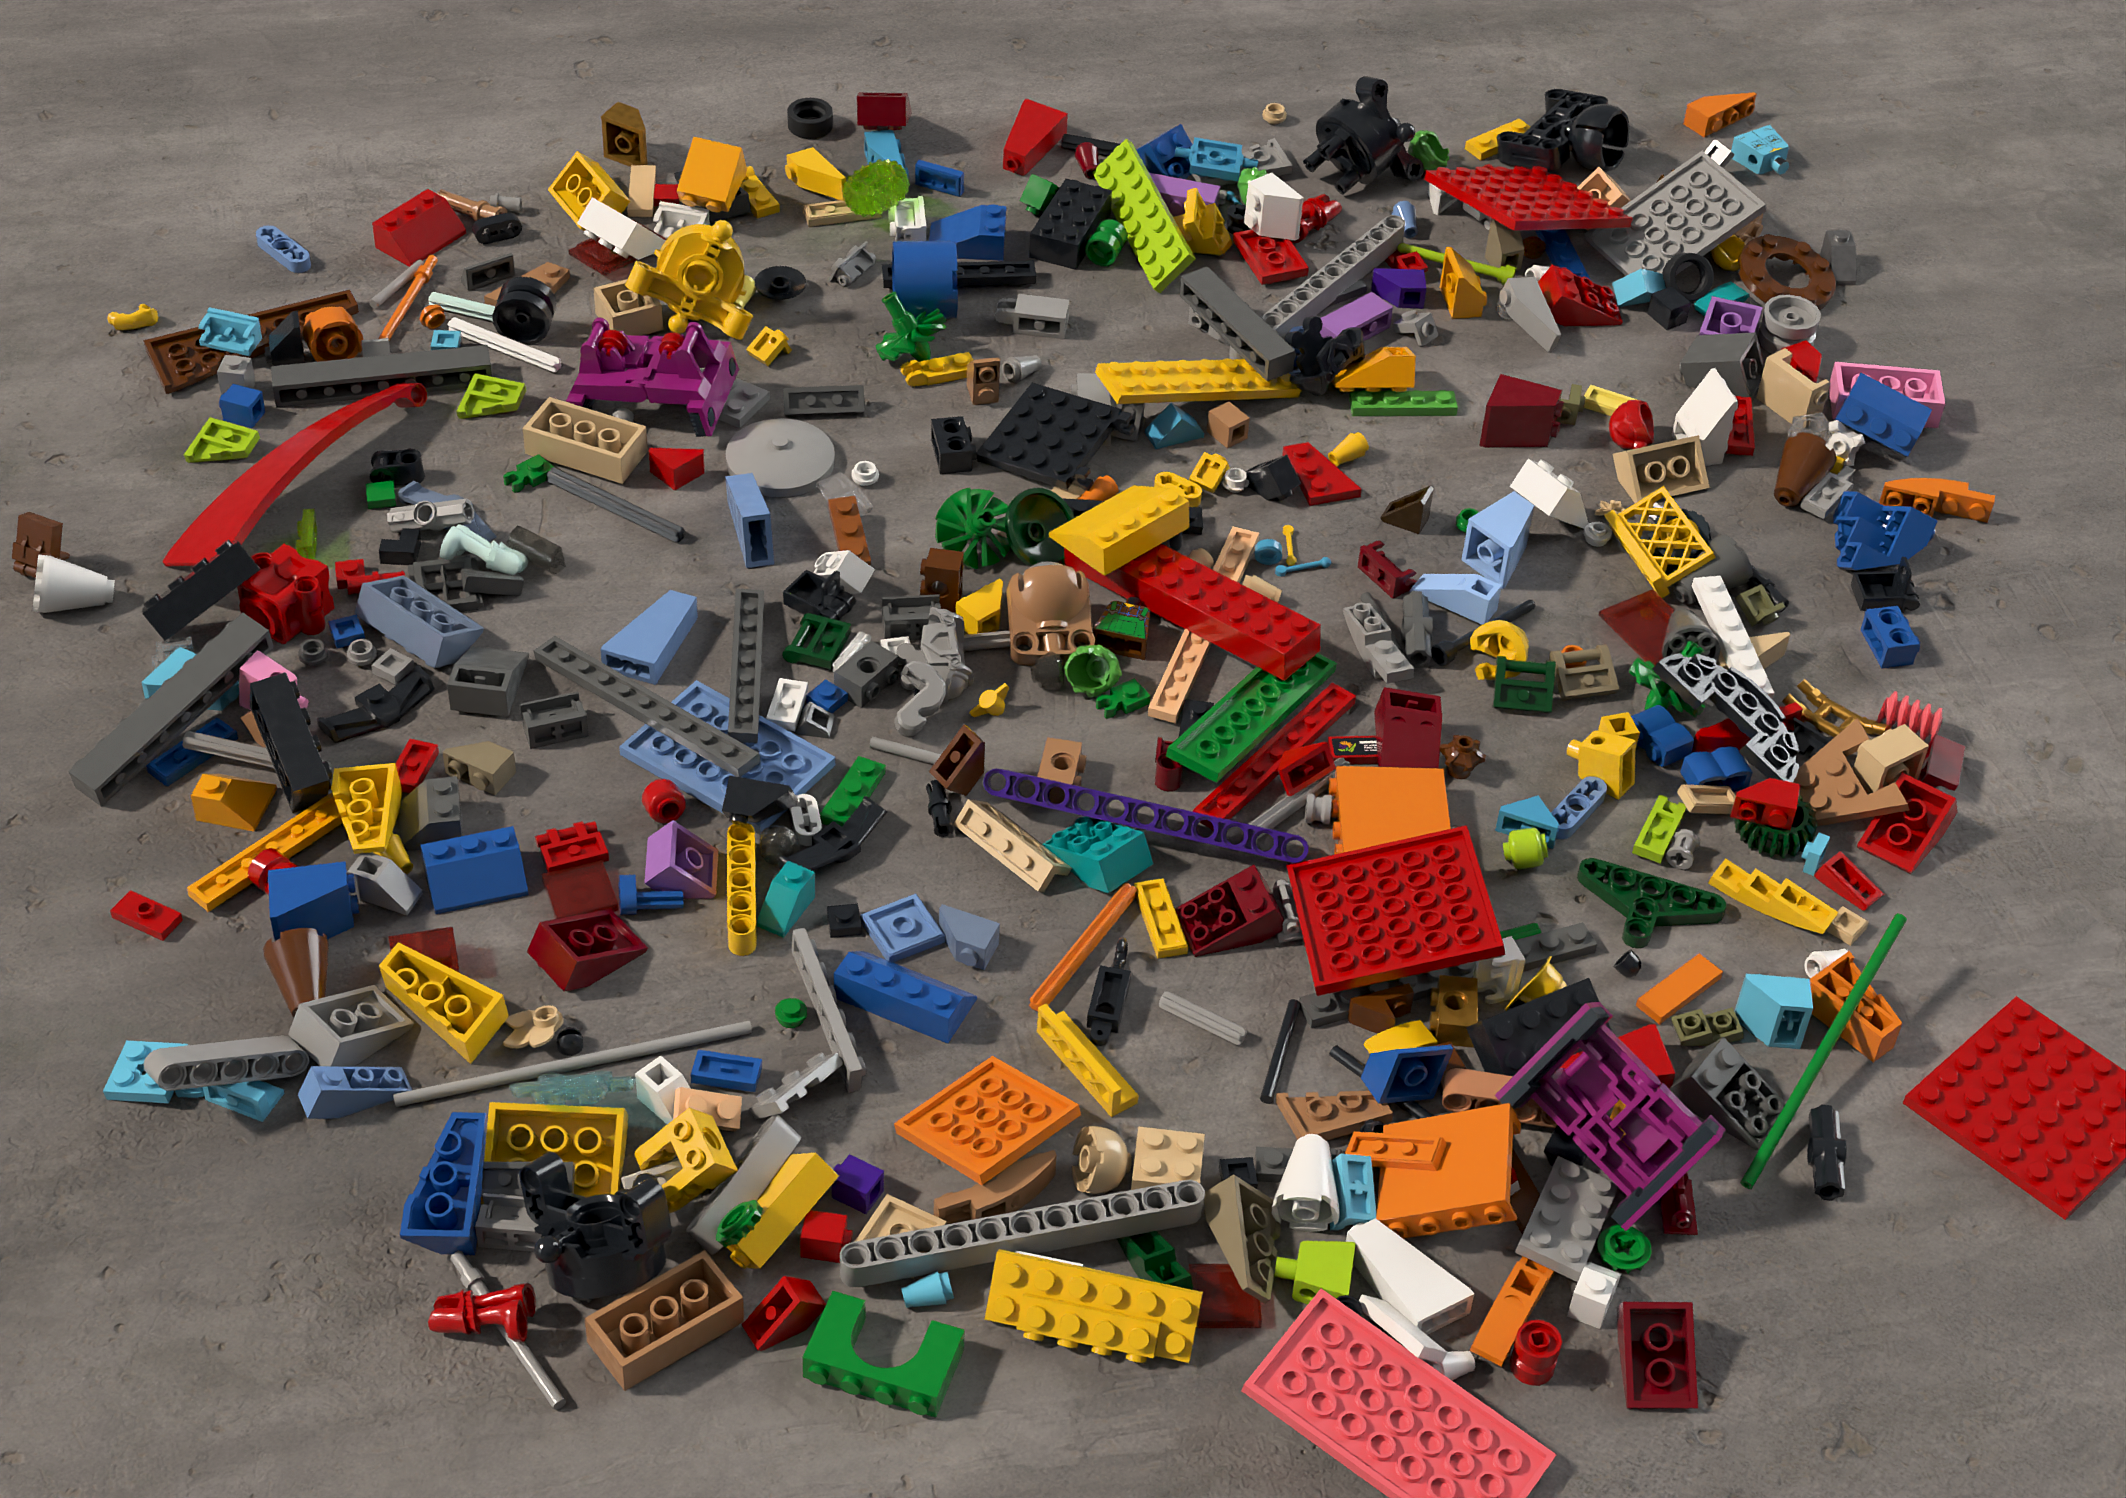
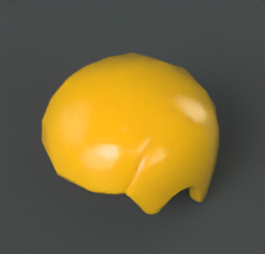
M1736 235L1730 236L1711 250L1714 262L1723 270H1739L1738 258L1746 244Z

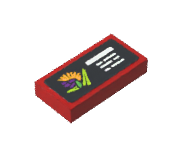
M1376 735L1328 737L1327 744L1334 761L1338 758H1344L1346 761H1349L1350 765L1378 764Z

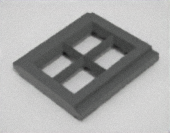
M464 556L450 560L438 559L413 562V565H408L409 579L428 592L443 591V601L457 611H472L483 607L481 593L465 592L466 598L450 600L449 590L463 588L462 580L447 581L446 572L462 569L478 571L476 557ZM441 573L442 582L426 584L425 574Z

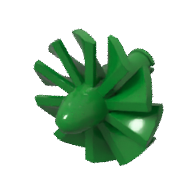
M896 292L889 293L883 297L882 302L893 318L891 322L896 332L886 333L883 341L875 346L882 361L886 359L895 361L903 353L910 354L919 362L930 360L931 350L928 342H932L935 337L929 335L944 330L947 327L943 324L947 321L945 316L940 313L939 309H936L928 315L924 311L915 318L912 312L905 310Z
M971 487L954 493L941 505L935 517V520H937L935 537L937 544L941 543L945 550L962 552L967 543H971L964 553L963 565L970 569H978V541L982 546V567L991 566L1000 561L987 543L986 537L992 540L1003 557L1011 548L1006 537L991 532L993 528L1006 533L1005 517L993 518L1005 514L1008 505L1000 499L992 497L994 492L990 490H971Z
M1689 640L1681 653L1683 657H1693L1695 654L1701 655L1704 653V649L1698 648L1699 645ZM1637 657L1628 672L1636 677L1638 684L1651 689L1646 698L1645 710L1656 705H1660L1667 710L1672 704L1678 711L1683 712L1684 709L1695 718L1706 708L1705 703L1696 710L1693 709L1652 670L1655 666L1653 662H1644Z

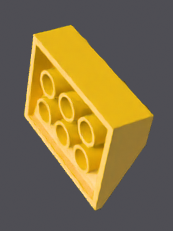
M1133 485L1049 532V537L1105 576L1188 529L1189 500L1171 488Z
M489 1102L484 1162H532L546 1152L551 1151L556 1153L563 1162L575 1163L574 1194L584 1197L602 1194L615 1195L620 1190L629 1115L625 1108Z

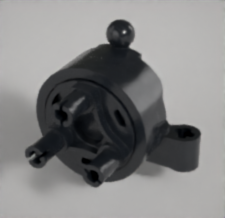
M1369 76L1359 78L1356 83L1355 90L1360 102L1342 98L1317 121L1316 135L1319 144L1317 149L1303 160V163L1306 164V169L1310 172H1314L1326 160H1330L1337 169L1344 172L1345 175L1334 184L1336 190L1342 195L1358 182L1363 184L1373 182L1388 167H1390L1394 176L1412 181L1420 179L1424 171L1422 161L1408 154L1403 145L1405 142L1413 140L1416 134L1415 127L1410 123L1401 124L1398 118H1391L1387 109V82L1383 79Z

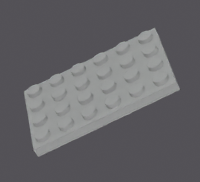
M1702 150L1621 207L1624 210V214L1633 218L1630 228L1590 229L1584 235L1586 241L1625 276L1641 268L1662 273L1667 261L1673 256L1682 253H1695L1704 256L1763 214L1767 209L1766 204ZM1682 263L1676 270V275L1692 263Z

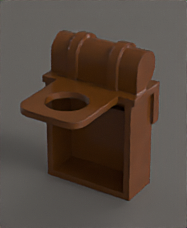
M32 512L19 515L16 542H13L12 559L16 560L13 565L14 571L22 576H30L36 579L38 555L52 556L60 560L68 559L70 554L61 551L63 523Z

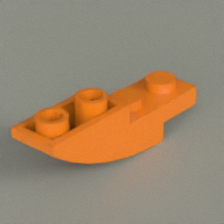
M1908 478L1885 482L1879 503L1883 506L1913 507L1930 517H1933L1934 511L1988 523L1995 495L1968 490L1969 483L1938 478Z
M1522 1256L1520 1261H1517L1500 1290L1470 1351L1502 1367L1514 1346L1518 1329L1528 1321L1531 1312L1555 1271Z

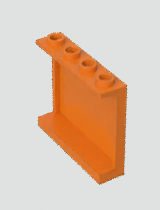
M1336 766L1335 777L1329 778V795L1334 796V800L1331 803V818H1336V822H1333L1332 836L1333 840H1338V844H1335L1334 855L1451 829L1443 769Z
M1506 1103L1384 1125L1383 1133L1441 1136L1445 1139L1447 1145L1437 1171L1380 1167L1376 1219L1403 1239L1517 1220V1215L1510 1204L1513 1135L1520 1134L1521 1123L1511 1104Z

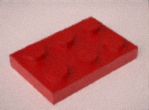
M1253 230L1233 233L1234 244L1261 285L1308 276L1309 267L1290 240L1259 236Z

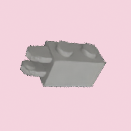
M1018 294L1017 299H999L996 306L998 308L994 314L996 321L1012 324L1013 333L1058 339L1065 338L1069 318V300Z

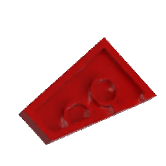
M1309 442L1283 446L1282 455H1288L1301 482L1299 487L1309 506L1361 497L1362 489Z

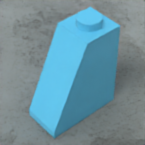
M182 647L175 650L141 682L145 699L151 697L165 680L174 676L187 660L192 659L197 654ZM239 681L231 686L207 710L222 711L239 695Z

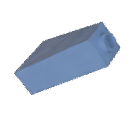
M753 473L725 476L727 501L746 568L773 565L774 555L770 512Z
M669 590L601 647V662L626 677L656 685L698 618L697 597Z

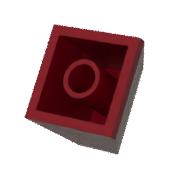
M1500 374L1486 405L1479 446L1484 448L1548 447L1551 438L1557 437L1560 428V422L1556 420L1557 417H1561L1565 402L1560 401L1562 390Z

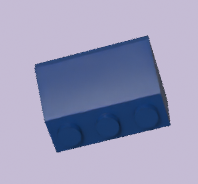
M1860 373L1834 420H1839L1845 426L1908 457L1932 409Z
M513 826L421 844L423 866L435 914L529 895L521 852Z

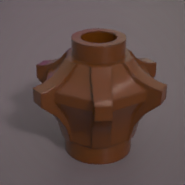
M1453 735V741L1440 745L1439 751L1446 759L1445 764L1448 766V773L1451 777L1466 779L1478 764L1485 762L1486 755L1481 753L1479 749L1480 741L1477 739L1473 740L1468 736Z

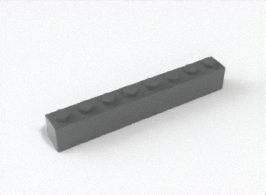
M488 345L271 366L276 408L363 399L396 384L421 383L427 392L468 388L475 373L492 377Z
M241 613L235 620L230 621L220 634L214 639L209 640L197 655L187 660L174 676L165 680L151 697L143 700L139 708L128 718L120 721L116 729L106 738L101 739L93 750L73 765L72 769L68 772L75 788L102 807L239 680L240 667L257 650L266 655L274 648L269 630L245 613Z

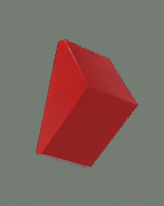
M649 448L650 473L673 490L681 488L705 473L704 449Z
M1320 742L1284 751L1278 772L1287 796L1291 797L1335 770L1336 766L1327 742Z

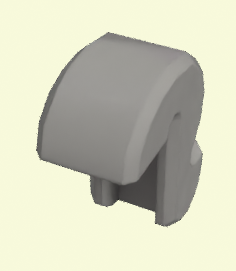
M912 661L906 664L902 671L903 675L920 690L897 712V716L894 719L897 732L907 737L917 735L923 730L926 723V718L924 717L932 716L936 713L946 696L944 680L936 669L924 662Z

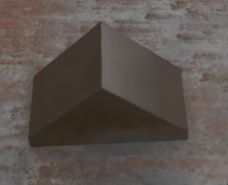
M1430 485L1390 502L1380 519L1384 523L1420 534L1429 519L1434 489Z

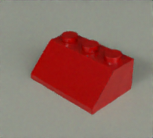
M426 189L372 223L375 248L409 267L417 260L423 261L427 259L429 255L435 254L466 234V228L446 198L429 189Z

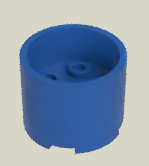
M893 241L892 289L893 292L897 293L905 310L912 312L915 318L924 311L928 315L936 309H939L946 319L957 318L958 269L956 242Z

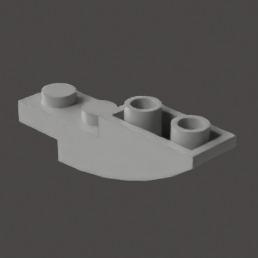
M1357 603L1354 606L1343 608V614L1357 650L1375 679L1383 678L1386 683L1414 678L1413 666L1391 640L1392 630L1370 603Z

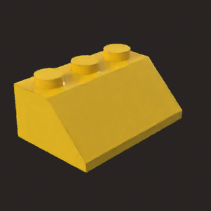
M579 151L574 154L548 188V191L576 224L592 197L621 214L631 202L598 162ZM577 224V226H578L581 230H583V231L586 230L585 228H583V227H581L580 225Z

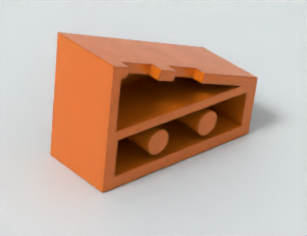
M1850 951L1810 978L1813 1002L1812 1014L1829 1028L1861 974L1853 962L1855 957ZM1869 985L1840 1037L1874 1063L1894 1048L1902 1021L1882 994L1877 995L1871 985Z

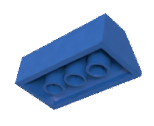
M865 951L848 952L834 972L836 999L947 1044L977 1000V996Z

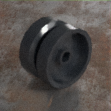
M520 276L512 278L503 284L492 314L493 325L500 335L525 345L539 343L547 336L556 309V297L552 290L542 281L532 277Z

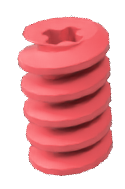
M1894 691L1890 697L1885 699L1877 723H1881L1886 718V724L1890 725V727L1896 722L1897 727L1905 724L1915 734L1920 730V738L1924 741L1930 734L1931 739L1935 734H1938L1943 720L1942 708L1939 707L1932 714L1931 704L1928 703L1921 710L1920 700L1917 699L1912 705H1909V696L1906 695L1901 701H1898V692Z

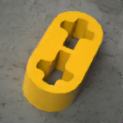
M1161 472L1156 475L1154 487L1171 488L1189 500V507H1198L1200 505L1202 488L1198 484L1171 472Z

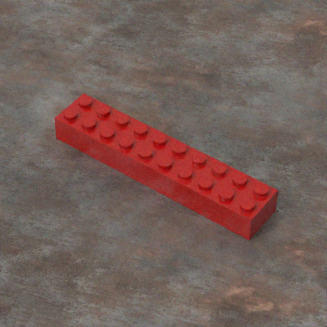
M1163 544L1154 547L1105 576L1064 548L1065 566L1072 567L1075 572H1083L1086 578L1126 599L1129 597L1139 598L1143 603V607H1148L1151 612L1284 681L1320 652L1321 624Z

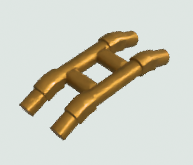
M1803 679L1797 687L1814 706L1818 707L1814 713L1802 703H1799L1790 693L1782 700L1786 706L1797 702L1803 708L1800 721L1810 722L1817 729L1834 738L1857 718L1867 734L1882 735L1885 731L1891 729L1890 725L1877 723V721L1861 717L1832 701L1817 688H1814L1806 679ZM1832 713L1843 719L1844 722L1837 727L1825 720V718Z

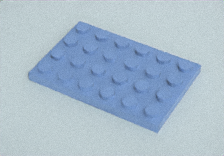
M696 680L671 702L728 735L730 698ZM759 715L758 743L743 744L757 751L761 762L741 777L788 785L795 795L805 794L836 765L835 757ZM647 724L642 726L619 746L621 756L661 779L673 781L682 791L723 813L722 807L729 775L734 776L733 774ZM785 811L757 823L749 821L747 823L751 824L755 832L760 835Z

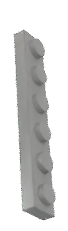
M805 928L795 929L792 933V954L832 1054L838 1053L844 1063L838 1069L848 1093L861 1090L862 1076L866 1075L864 1060L861 1056L857 1057L854 1036L852 1032L848 1033L845 1028L846 1018L844 1011L837 1008L836 993L833 985L828 986L826 967L823 962L819 963L817 959L818 951L815 940L809 939Z

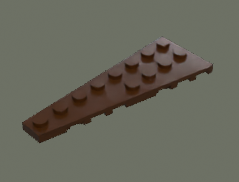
M346 290L248 314V316L259 318L262 340L250 356L200 346L199 339L205 330L199 329V327L143 341L145 350L165 393L170 394L217 374V370L225 355H236L252 359L264 354L265 347L270 346L269 335L292 311H298L301 335L303 337L305 318L309 313L324 307H343L352 316L359 313V309L352 292Z

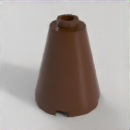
M1799 432L1794 437H1788L1784 444L1774 488V497L1779 504L1787 507L1796 506L1833 469L1837 460L1836 452L1833 448L1830 451L1825 446L1827 441L1823 438L1805 432Z
M312 928L286 930L280 933V939L272 943V938H270L263 947L266 963L293 1017H295L299 1004L324 998L326 995L329 943L324 933L322 937L318 935L316 929Z

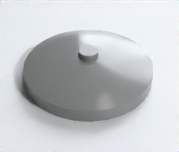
M777 418L752 423L739 430L730 439L726 448V468L729 475L753 473L761 494L768 497H791L810 492L822 485L830 477L835 465V451L830 438L819 428L794 419Z

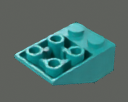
M1087 816L1076 819L1073 825L1065 830L1054 833L1051 839L1042 844L1072 868L1071 872L1088 887L1110 893L1154 864L1144 832Z

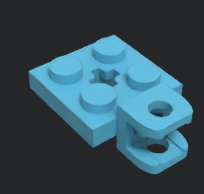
M126 1040L103 1090L106 1099L169 1103L174 1091L177 1097H203V1087L167 1091L160 1088L147 1073L142 1075V1072L145 1071V1058L153 1050L187 1046L188 1044Z

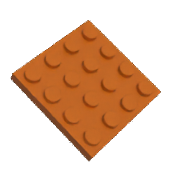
M991 1056L894 1123L896 1134L980 1185H983L1081 1115L1079 1104L996 1057Z

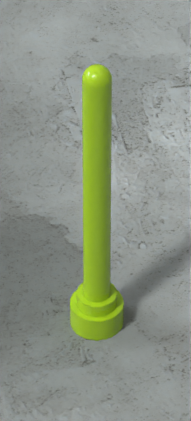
M1400 243L1397 246V250L1400 253L1408 254L1417 251L1422 259L1442 264L1444 262V253L1405 243ZM1465 259L1472 265L1474 272L1496 277L1497 281H1501L1502 285H1505L1508 278H1514L1517 267L1506 265V267L1501 266L1498 268Z

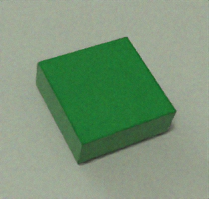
M393 481L365 484L368 509L396 506Z

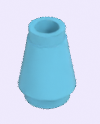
M937 1270L901 1288L906 1308L947 1304V1300L954 1299L947 1271L938 1273Z

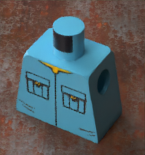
M1770 125L1734 137L1731 152L1735 155L1732 159L1754 173L1761 175L1774 170L1778 174H1783L1789 168V163L1786 161L1789 146Z

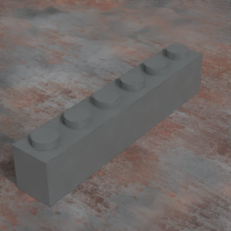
M1204 267L1181 276L1180 297L1266 381L1293 372L1294 359L1296 357L1294 348L1279 336L1278 332L1273 330L1261 316L1256 314L1218 275L1208 267Z

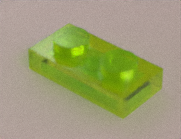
M303 509L302 521L297 522L298 537L301 539L296 540V550L302 557L316 560L318 527L315 509Z

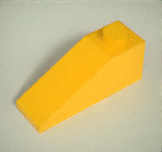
M813 147L786 155V175L797 186L838 200H847L846 177Z

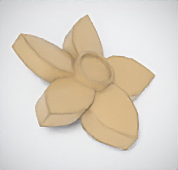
M1611 500L1610 504L1600 501L1601 508L1595 511V515H1605L1611 510L1619 514L1626 509L1621 507L1620 501Z

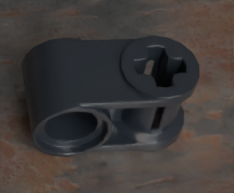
M416 449L381 450L375 452L371 457L373 469L370 471V481L372 483L393 481L394 486L408 485L412 481L421 483L425 478L421 453ZM381 458H383V465L380 463Z

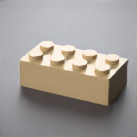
M551 397L544 402L523 427L525 454L531 456L539 454L547 461L621 484L624 483L648 452L646 426Z

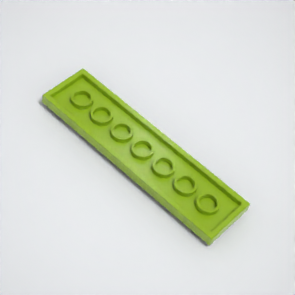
M1125 139L1092 173L1099 186L1112 190L1111 209L1117 221L1126 228L1128 242L1155 291L1161 293L1196 258L1132 142Z

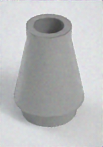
M1037 355L1009 357L1002 364V373L1007 381L1017 383L1033 372L1040 370L1042 363Z

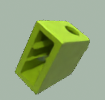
M1302 1241L1300 1242L1297 1260L1277 1257L1274 1277L1294 1280L1292 1298L1307 1305L1320 1289H1323L1334 1298L1345 1295L1349 1296L1355 1242Z

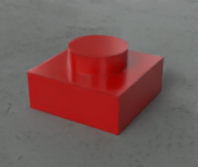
M364 559L335 562L338 589L347 588L346 576L365 575Z

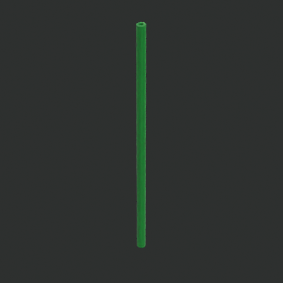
M1897 913L1893 917L1740 1182L1743 1187L1752 1189L1906 923L1907 919L1904 915Z

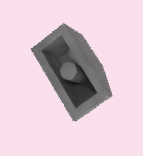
M1842 229L1826 230L1820 256L1829 262V266L1835 276L1836 285H1855L1856 244L1851 231Z

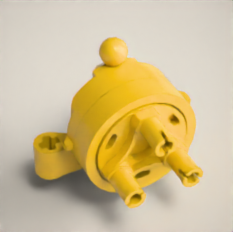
M725 220L717 221L713 226L695 224L675 231L666 239L660 250L655 249L654 254L658 257L657 267L654 268L643 262L636 261L625 284L629 290L637 294L647 295L667 303L668 307L676 313L668 321V327L673 333L682 334L686 332L689 324L688 319L698 321L702 319L718 327L728 336L742 340L753 318L750 312L733 304L739 295L745 296L747 291L742 289L745 277L743 256L737 243L731 237L733 227Z

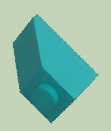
M787 861L771 882L757 920V927L784 938L815 898V872Z

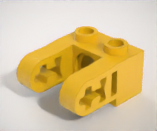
M688 1108L652 1138L642 1144L634 1153L641 1171L671 1161L678 1156L683 1169L662 1185L669 1213L681 1209L707 1188L713 1190L738 1171L713 1116L693 1108Z

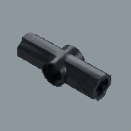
M1823 1104L1812 1108L1809 1113L1810 1138L1807 1148L1808 1165L1813 1166L1815 1194L1819 1195L1821 1200L1833 1201L1835 1198L1843 1197L1845 1192L1844 1165L1847 1146L1846 1140L1841 1139L1839 1112L1834 1110L1831 1105Z

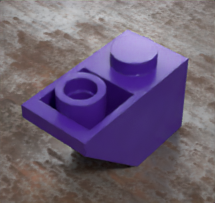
M1373 269L1371 292L1397 308L1424 309L1427 289L1424 270Z

